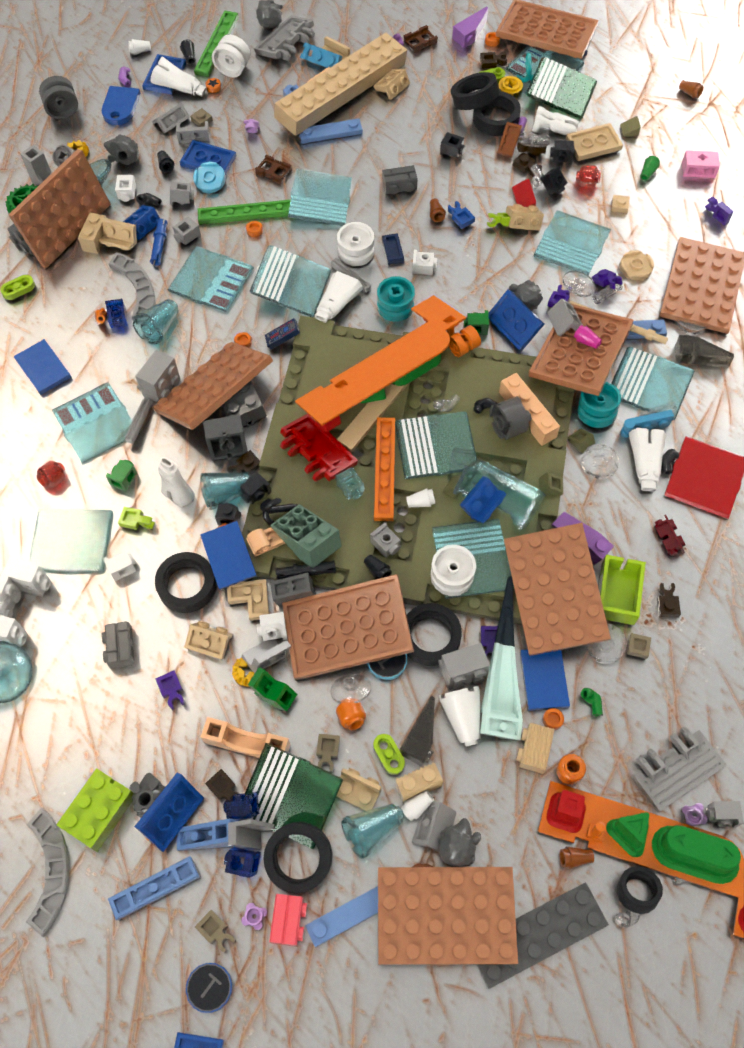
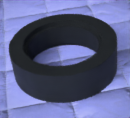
M481 72L469 75L456 82L451 88L454 106L459 110H472L492 102L499 95L496 76L490 72Z
M499 91V95L492 102L473 110V123L484 134L502 136L507 122L518 124L521 112L520 103L511 94ZM489 107H501L508 110L511 116L505 120L496 121L486 118L482 111Z
M181 552L168 557L161 563L155 575V588L166 607L179 613H191L202 609L211 601L216 591V579L210 563L203 556L193 552ZM183 567L197 568L204 574L205 578L202 589L190 598H177L171 595L167 589L170 576L176 570Z
M426 603L413 608L407 614L410 634L414 625L420 620L436 618L447 625L451 639L446 647L435 652L420 649L412 639L414 652L407 655L418 664L439 666L438 660H441L442 655L459 649L462 628L459 619L449 608L436 603Z
M293 822L281 827L270 837L264 850V867L268 877L278 888L290 893H304L314 889L326 877L332 863V849L327 836L318 827L307 822ZM304 835L310 838L318 848L319 865L316 871L305 879L290 878L279 867L277 852L282 841L288 836Z

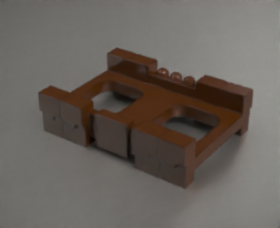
M427 25L413 33L409 32L404 35V43H407L414 53L421 51L426 46L436 44L438 40L437 35L434 36L428 30ZM429 34L432 38L425 40L422 36ZM417 40L419 43L413 46L410 41Z
M265 155L263 161L255 168V174L262 178L266 176V178L271 179L274 183L281 185L284 177L288 172L292 171V167L286 162H279V160H274V157ZM266 162L272 165L268 170L261 168ZM279 168L286 170L281 176L275 174Z

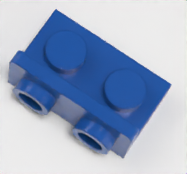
M142 205L123 222L136 225L137 240H140L157 226V220L160 217L154 207Z
M483 476L460 506L472 520L484 523L491 517L492 512L502 503L507 494L504 491L498 490L488 477Z

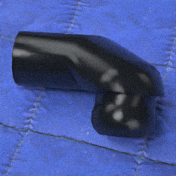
M150 193L139 194L136 197V201L140 205L152 203L159 207L162 203L160 198Z
M490 398L477 400L474 403L473 409L479 414L484 409H490L492 405L498 402Z
M675 449L667 450L662 457L661 468L663 475L672 473L670 463L679 458V452Z

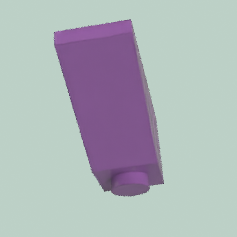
M486 6L454 25L452 39L463 48L473 44L487 22L488 7Z
M563 512L551 526L558 528L583 522ZM583 523L592 564L595 565L614 546L598 531Z

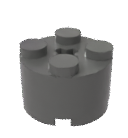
M518 396L492 405L489 411L490 417L493 416L494 422L491 424L499 438H505V440L527 432L529 421L532 419L530 412L525 410Z

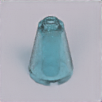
M166 299L137 313L133 317L134 322L132 323L136 333L142 339L150 340L148 343L158 344L178 314V305L175 301Z
M201 473L200 483L204 482L201 491L206 506L210 507L209 510H214L218 508L219 504H225L240 497L242 494L240 486L251 476L248 473Z
M389 804L348 815L343 818L341 825L347 841L351 840L355 845L352 847V850L359 858L363 859L403 823L404 813L399 806Z

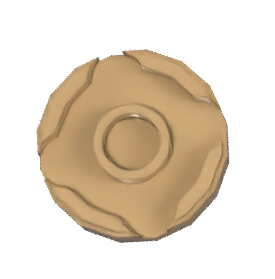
M632 250L623 255L619 267L621 273L628 279L635 281L644 280L652 274L654 261L647 253L645 255L642 251Z

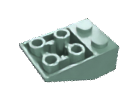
M300 504L271 524V528L296 556L312 568L342 547L339 530Z

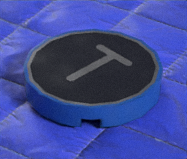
M205 963L193 970L186 983V995L189 1003L194 1009L204 1013L221 1010L228 1003L232 995V979L228 971L216 963Z

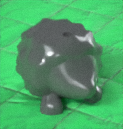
M273 0L259 1L256 14L260 26L269 29L278 27L282 22V12L280 10L283 8V5L276 4Z
M119 134L114 139L104 142V147L111 154L107 156L109 162L116 161L125 165L136 162L139 156L138 144L131 140V138Z
M530 280L519 285L513 283L509 286V290L531 311L537 309L543 300L539 285Z
M147 773L140 784L135 781L129 787L133 792V810L137 812V816L142 818L166 787L151 773Z
M466 818L461 819L456 825L446 827L441 832L440 847L438 849L443 862L450 867H463L473 864L475 861L476 845L481 840V834L474 832L472 835L470 823Z

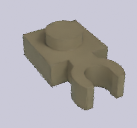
M319 734L316 752L318 757H322L317 765L319 772L322 771L324 764L330 766V773L333 772L334 764L331 758H338L339 735Z
M210 910L195 926L210 944L217 940V946L222 952L227 951L223 947L225 939H229L232 943L236 942L232 935L223 932L228 926L213 910Z

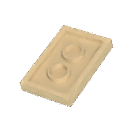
M611 123L566 135L567 141H574V155L578 161L620 151L623 148V144Z

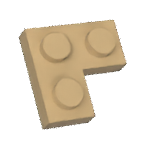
M266 579L244 581L227 587L228 604L248 603L250 621L260 620V615L269 614Z

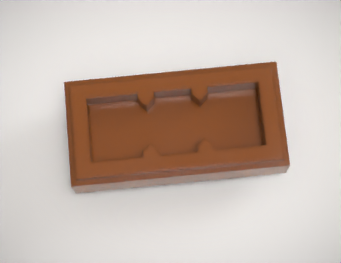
M511 122L506 123L497 154L513 158L522 125Z

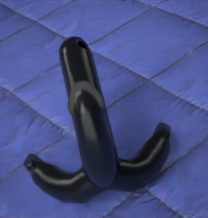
M268 498L261 503L260 509L263 512L264 521L271 526L274 521L270 518L269 514L289 512L298 504L278 505L282 501L280 498H275L274 500Z

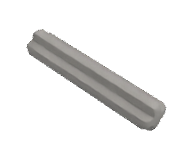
M335 258L331 261V267L336 271L358 279L363 286V292L367 293L371 289L370 283L339 259Z
M146 398L142 400L125 435L127 443L133 444L152 406L151 400Z

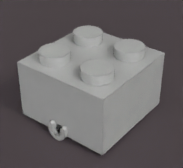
M155 350L136 375L139 384L137 388L141 390L144 397L156 403L161 398L167 397L174 386H177L180 382L175 359Z
M481 643L444 654L441 660H438L447 689H454V691L461 690L470 683L474 685L485 681L490 667Z

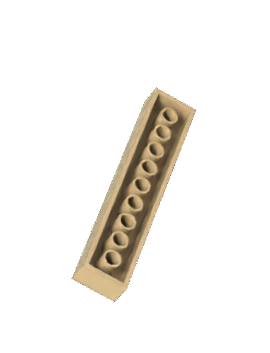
M387 32L277 101L274 108V118L292 134L297 136L373 86L392 69H399L405 65L407 49Z

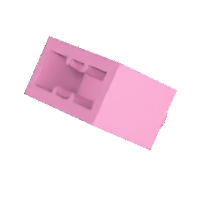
M686 150L682 160L683 177L716 178L720 167L719 152Z

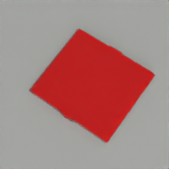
M685 436L679 452V458L673 464V472L664 496L729 519L736 496L741 489V481L744 474V456Z

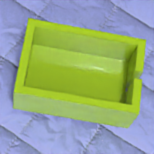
M606 554L601 564L598 586L606 620L635 625L640 617L646 562L627 559L623 570H621L620 567L624 558Z
M96 768L56 825L98 852L133 802V792Z

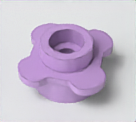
M254 119L244 120L247 132L257 133L260 130L258 121Z
M696 803L693 806H683L682 812L685 814L686 824L697 826L707 823L708 818L704 815V806L701 803Z
M249 903L246 906L245 915L241 919L244 926L250 925L255 930H260L263 927V918L267 915L266 908H258L254 903Z

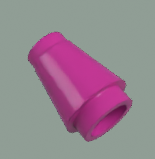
M581 325L574 334L577 342L594 347L595 349L602 342V339L588 326L584 327Z

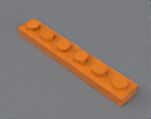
M377 417L374 521H393L395 418Z

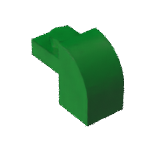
M262 668L257 669L248 683V686L255 691L254 694L286 712L298 695L286 683L275 680Z

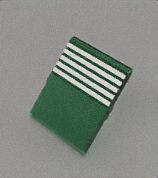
M543 57L540 60L526 95L551 108L582 119L597 80L568 66Z
M265 743L238 808V813L253 820L274 824L275 829H271L274 832L293 822H307L322 830L343 779L311 764L306 759L290 754L270 743ZM304 835L288 836V838L308 848L314 849L316 846L310 838Z

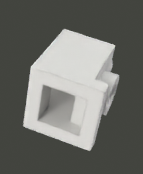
M117 175L115 191L118 199L124 202L134 199L135 189L137 188L134 176ZM123 182H129V184L123 185Z
M414 250L412 274L433 275V268L437 267V258H434V253L417 252V250Z
M125 551L115 554L110 559L107 557L103 558L114 581L136 572L134 567L136 561L132 553L127 554Z
M283 612L259 616L260 624H256L258 636L263 637V641L283 638V641L287 640Z

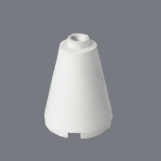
M479 686L473 687L474 691L465 688L445 693V696L439 695V701L459 742L465 743L466 747L478 744L477 740L481 739Z

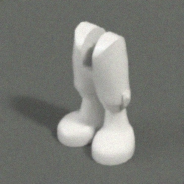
M538 106L531 133H537L541 127H548L552 132L567 135L577 132L579 121L558 112H549L544 107Z

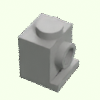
M171 181L170 204L173 205V202L189 204L190 200H194V190H191L190 183Z
M189 216L173 226V236L178 243L182 242L186 245L196 237H201L199 225Z
M385 522L370 534V542L385 558L399 551L401 540L387 527Z
M714 801L706 809L708 821L710 823H718L719 827H738L744 824L740 801Z

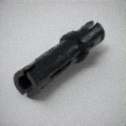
M335 560L321 562L314 568L307 564H293V566L276 568V578L279 580L307 572L309 576L336 573Z

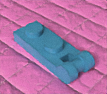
M306 42L303 45V53L300 55V58L326 68H331L342 60L341 55ZM310 50H313L312 55L308 56Z
M672 410L626 419L620 433L623 437L628 438L629 432L636 428H646L649 431L655 428H666L670 425L674 414Z

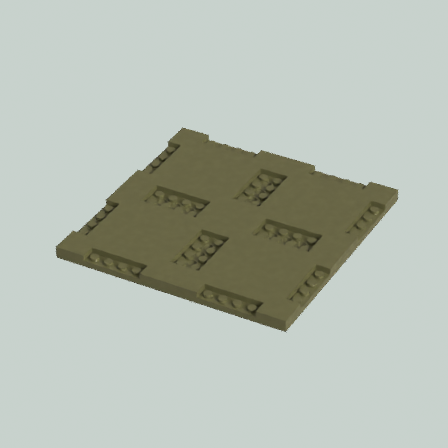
M300 316L298 323L300 334L294 337L293 351L259 463V474L270 483L271 493L269 495L265 493L264 497L254 504L250 503L242 531L257 574L256 577L277 580L276 568L293 566V564H306L296 556L286 543L257 557H254L246 538L250 532L256 529L265 530L271 527L263 519V512L260 509L261 503L268 498L271 500L280 498L282 501L278 505L300 504L339 530L342 547L322 561L329 562L335 560L336 573L310 576L314 581L312 587L332 591L375 580L364 564V559L372 554L390 566L391 575H398L404 604L419 606L426 603H436L449 608L453 613L499 621L507 579L511 576L504 539L554 529L551 525L558 517L561 495L540 494L539 478L548 472L563 477L575 389L529 377V370L536 356L477 347L458 358L451 352L448 346L441 353L440 364L410 382L381 417L395 418L393 521H374L377 423L353 452H350L352 455L357 451L363 453L361 457H355L358 459L357 465L330 482L325 477L315 482L312 477L320 468L307 474L304 469L311 462L301 453L294 455V457L288 455L287 452L294 445L285 450L280 447V443L286 439L280 431L282 427L308 414L295 403V400L319 386L327 387L332 384L330 382L332 378L410 332H403V335L338 326L335 325L333 320H328L325 323L314 317ZM517 373L560 425L557 438L541 446L532 435L529 426L525 433L505 440V438L501 439L492 427L491 423L494 422L493 416L490 417L489 415L490 409H484L482 413L478 414L473 409L474 403L484 398H490L498 403L504 401V398L499 393L501 381ZM431 384L433 388L426 389L424 385ZM428 399L430 403L423 404L421 400ZM360 402L340 414L341 424L329 432L338 439L367 403L362 404ZM420 414L427 416L437 473H434L424 419H421L432 473H428L418 415ZM412 418H416L426 474L422 472ZM402 419L405 421L415 476H411ZM407 419H410L420 475H417ZM467 469L472 471V475H465L464 485L457 497L453 498L443 492L452 477L463 474V471ZM489 473L491 477L488 479L498 490L504 491L507 495L502 503L492 512L491 517L484 523L472 520L461 508L460 504L482 478L481 474ZM507 476L510 480L503 482L500 480V477ZM426 488L433 490L436 504L431 505V507H408L407 496ZM405 509L408 513L402 516L398 514V510ZM288 512L269 514V516L275 522ZM384 522L401 540L399 551L394 555L390 554L387 558L370 542V534ZM396 526H403L404 531L396 532L394 528ZM500 526V529L433 538V535ZM501 531V535L434 543V540ZM502 537L503 540L460 545L470 547L500 542L504 544L501 546L469 550L470 552L505 548V551L473 555L476 561V571L473 584L467 592L458 596H448L436 590L431 582L430 575L433 557L436 551L441 549H435L436 545ZM513 585V623L522 625Z

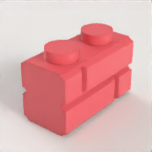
M276 894L269 940L271 944L298 947V941H303L304 927H300L301 918L306 917L307 903H304L303 897Z

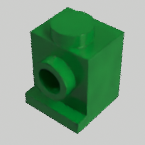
M485 310V313H467L466 319L463 320V328L471 325L477 330L479 335H488V310Z
M120 459L117 465H114L111 474H106V478L110 485L127 491L137 472L131 461Z

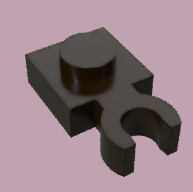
M495 52L480 53L481 68H496L497 64L506 66V53H500L499 55H496Z
M544 142L517 143L518 152H529L535 156L546 154L547 147Z
M524 152L513 160L512 165L523 173L530 172V175L534 178L537 175V171L539 173L542 172V166L535 164V159Z
M249 450L236 459L237 465L228 467L227 472L229 475L232 472H237L233 475L234 481H237L243 473L248 476L259 468L260 460Z
M661 583L658 590L662 596L657 598L659 617H680L679 596H673L675 584L671 583L669 586L670 590H666L664 583Z
M222 769L205 783L219 800L225 796L226 803L230 808L234 807L230 802L231 797L236 796L240 801L243 799L240 793L231 790L235 783Z

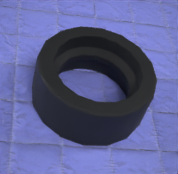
M634 866L628 868L622 874L617 884V895L625 908L634 913L645 914L656 908L663 895V886L654 872L645 867ZM631 879L643 881L650 887L652 898L648 901L636 899L628 891L627 882Z

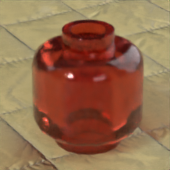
M583 165L580 171L576 173V181H579L581 187H595L597 183H600L601 170H598V167L595 165Z
M49 460L37 469L36 478L43 487L53 488L65 479V467L60 462Z

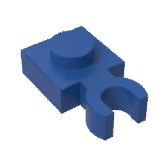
M455 201V208L448 205V212L452 214L453 221L461 229L475 222L473 214L466 207L461 209L458 201Z

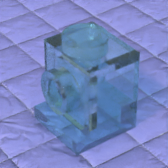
M353 467L336 475V485L340 487L348 500L351 498L355 500L363 495L364 483Z

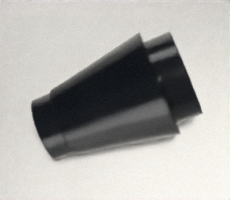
M189 39L183 40L180 50L187 63L193 64L196 61L195 45Z
M159 151L157 157L160 170L165 173L171 172L174 169V161L165 151Z
M372 554L364 559V564L375 580L391 576L390 566Z

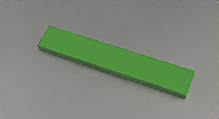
M224 10L194 69L195 75L210 76L214 68L211 57L212 53L218 46L221 38L231 34L239 18L238 13Z
M295 200L197 208L199 225L294 216L289 215V213L296 214V212L289 211V209L296 210V208L290 207V205H295L291 203V201L295 202Z

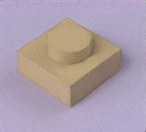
M613 195L611 212L628 213L630 197Z

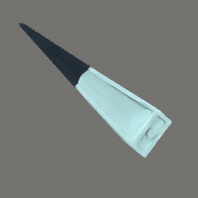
M512 576L507 579L480 712L482 713L480 734L520 741L523 718L515 657Z

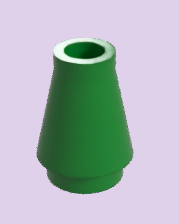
M649 156L645 159L640 175L642 180L648 181L660 167L658 157Z

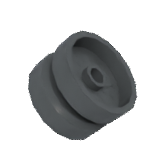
M52 76L41 83L39 94L45 112L49 116L56 119H64L76 112L78 100L72 83L67 78Z

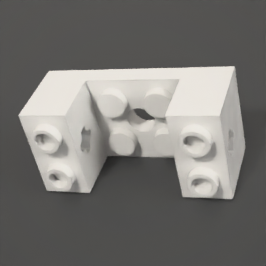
M9 557L0 576V646L19 651L26 642L27 632L12 618L15 604L20 600L21 592L43 597L45 591H48L50 578L39 564Z

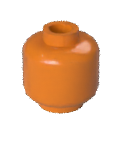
M345 698L336 708L337 717L343 728L356 730L364 724L366 713L358 699Z
M567 754L558 762L556 773L563 783L574 785L584 777L586 765L580 756Z

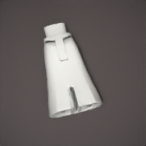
M161 57L158 65L152 71V84L173 88L184 93L193 94V96L198 95L202 97L206 92L207 87L201 85L197 78L182 71L164 57Z
M339 271L333 273L328 287L319 302L315 318L326 323L328 319L338 315L363 290L360 281Z
M636 428L629 432V439L634 454L638 481L641 484V490L656 491V484L659 483L666 433L664 430L652 429L649 433V429Z
M161 457L158 466V473L161 477V493L167 498L172 497L173 502L180 507L192 503L195 492L181 476L177 464L167 457Z

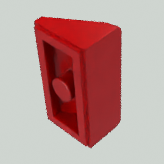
M529 179L512 187L516 204H520L523 207H529V205L536 206V199Z

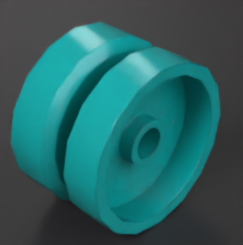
M400 276L384 279L377 288V310L380 316L392 322H400L412 315L413 311L411 308L414 307L415 300L413 284Z
M605 382L599 396L581 391L577 410L579 419L584 424L595 428H603L613 424L617 418L621 403L619 389L615 385Z

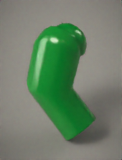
M583 688L580 694L592 706V716H603L601 696L591 688Z

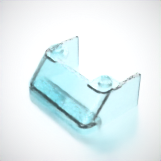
M478 460L466 465L453 494L462 493V496L466 498L483 476L488 477L498 490L504 491L507 494L497 508L510 514L513 519L512 522L519 526L518 529L523 530L529 525L546 496L542 491L487 462Z

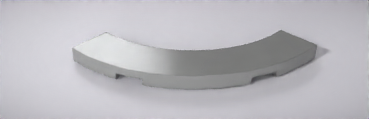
M116 252L109 263L110 268L125 275L132 282L137 293L136 307L131 316L132 320L148 325L155 306L154 289L150 278L145 270L135 263L133 259Z
M41 807L26 825L33 831L43 848L46 881L43 893L26 923L44 937L55 922L64 903L69 883L70 865L64 836L52 816Z

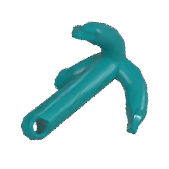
M527 53L525 57L526 76L517 75V78L522 83H526L529 80L537 81L541 74L540 72L537 75H532V56L530 53Z

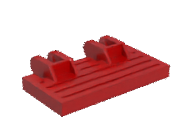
M309 414L281 428L280 433L286 439L280 443V447L285 450L294 445L287 453L290 457L301 453L311 462L304 469L307 474L320 468L312 477L315 482L324 477L330 482L358 463V459L329 431L324 432Z

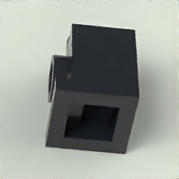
M447 132L441 141L440 155L447 154L458 158L460 154L463 155L466 145H464L465 138Z
M554 140V146L550 148V157H552L553 162H568L569 165H572L574 141Z
M560 165L551 169L540 178L549 195L553 193L559 194L566 189L564 186L568 182L560 171Z
M258 472L240 486L241 497L246 503L254 504L256 501H260L265 493L268 495L271 493L270 483Z
M219 504L215 515L218 527L223 523L230 524V522H224V520L231 521V523L237 521L239 524L241 512L233 504Z

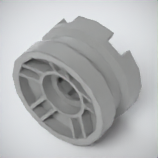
M66 145L57 146L52 154L53 162L59 167L75 150Z

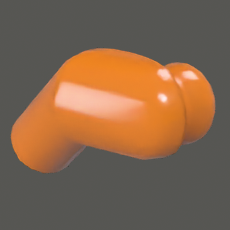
M104 308L95 311L96 323L99 325L104 324L105 317L108 315Z

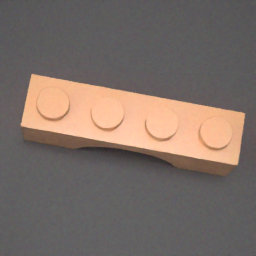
M514 373L503 379L499 390L500 395L504 400L516 396L521 399L525 410H528L531 414L532 419L529 421L531 433L540 445L543 446L557 438L560 425L520 376Z
M207 717L201 734V739L205 744L264 760L267 759L271 747H274L275 749L270 761H273L277 749L281 751L276 763L280 762L283 752L288 755L291 745L289 738L270 733L257 734L248 732L228 722Z

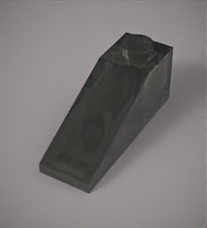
M679 335L675 344V363L729 367L734 358L733 353L697 336Z
M433 696L428 700L400 748L402 756L421 767L424 762L428 763L434 753L431 751L435 697Z

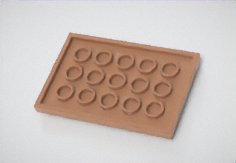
M513 0L496 30V37L582 59L599 20L522 0Z
M77 149L8 215L40 265L47 269L78 238L89 213L101 215L111 203L83 151Z
M680 237L659 317L728 334L731 328L744 267V252Z
M571 304L583 326H588L602 339L600 346L595 349L594 347L577 342V339L574 338L576 331L572 328L560 337L553 327L529 370V377L599 396L633 326L634 320Z
M234 342L227 343L220 352L212 355L208 362L199 366L196 372L187 376L184 382L174 387L167 397L161 398L153 408L156 413L193 430L271 364L273 360L268 354Z
M583 523L504 539L529 656L611 640Z
M397 574L282 603L288 642L291 645L290 656L295 680L414 652Z
M378 867V965L518 964L513 867Z

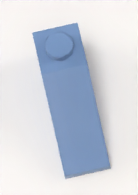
M229 818L182 827L177 834V851L232 847L228 846V823L240 820Z

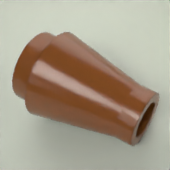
M682 80L679 89L692 98H699L704 86L699 82Z
M434 198L429 203L430 218L434 222H441L445 219L446 211L439 203V200Z
M566 846L559 852L561 866L573 869L593 863V850Z

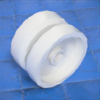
M230 34L221 38L211 57L214 66L219 72L228 77H238L249 62L251 53L248 45L241 38Z
M351 222L340 228L337 233L338 256L341 261L350 266H362L370 262L374 256V232L371 227L361 222Z
M446 545L439 549L433 557L430 573L431 582L436 590L448 596H458L467 592L473 584L476 571L474 556L468 549L459 545Z

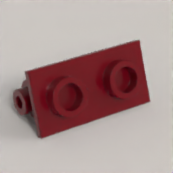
M665 514L666 520L662 521V519L655 521L656 525L654 527L660 538L669 537L662 541L667 553L675 556L680 549L685 553L683 546H686L681 535H676L674 530L677 527L673 519L669 520Z

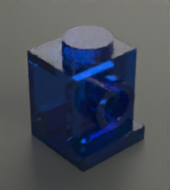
M123 299L105 301L110 327L128 326L127 312Z
M252 792L248 795L245 793L232 795L233 798L225 800L223 804L227 819H247L260 814L257 792Z
M237 847L229 849L224 858L225 872L247 878L257 875L261 852ZM241 857L244 858L243 864L241 863Z

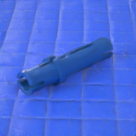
M164 219L157 220V227L153 234L154 243L150 263L153 265L155 260V266L161 264L164 240L167 238L166 228L168 222L165 220L163 224Z

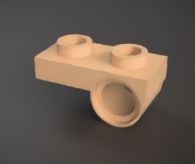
M271 527L265 530L256 529L250 532L246 538L254 557L285 544Z

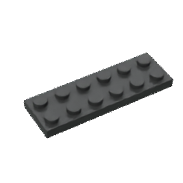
M585 882L516 918L518 964L477 965L487 988L490 989L603 929L609 924Z

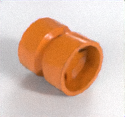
M471 325L460 330V333L456 332L449 336V348L458 358L467 354L469 350L472 351L481 345V338L477 330Z

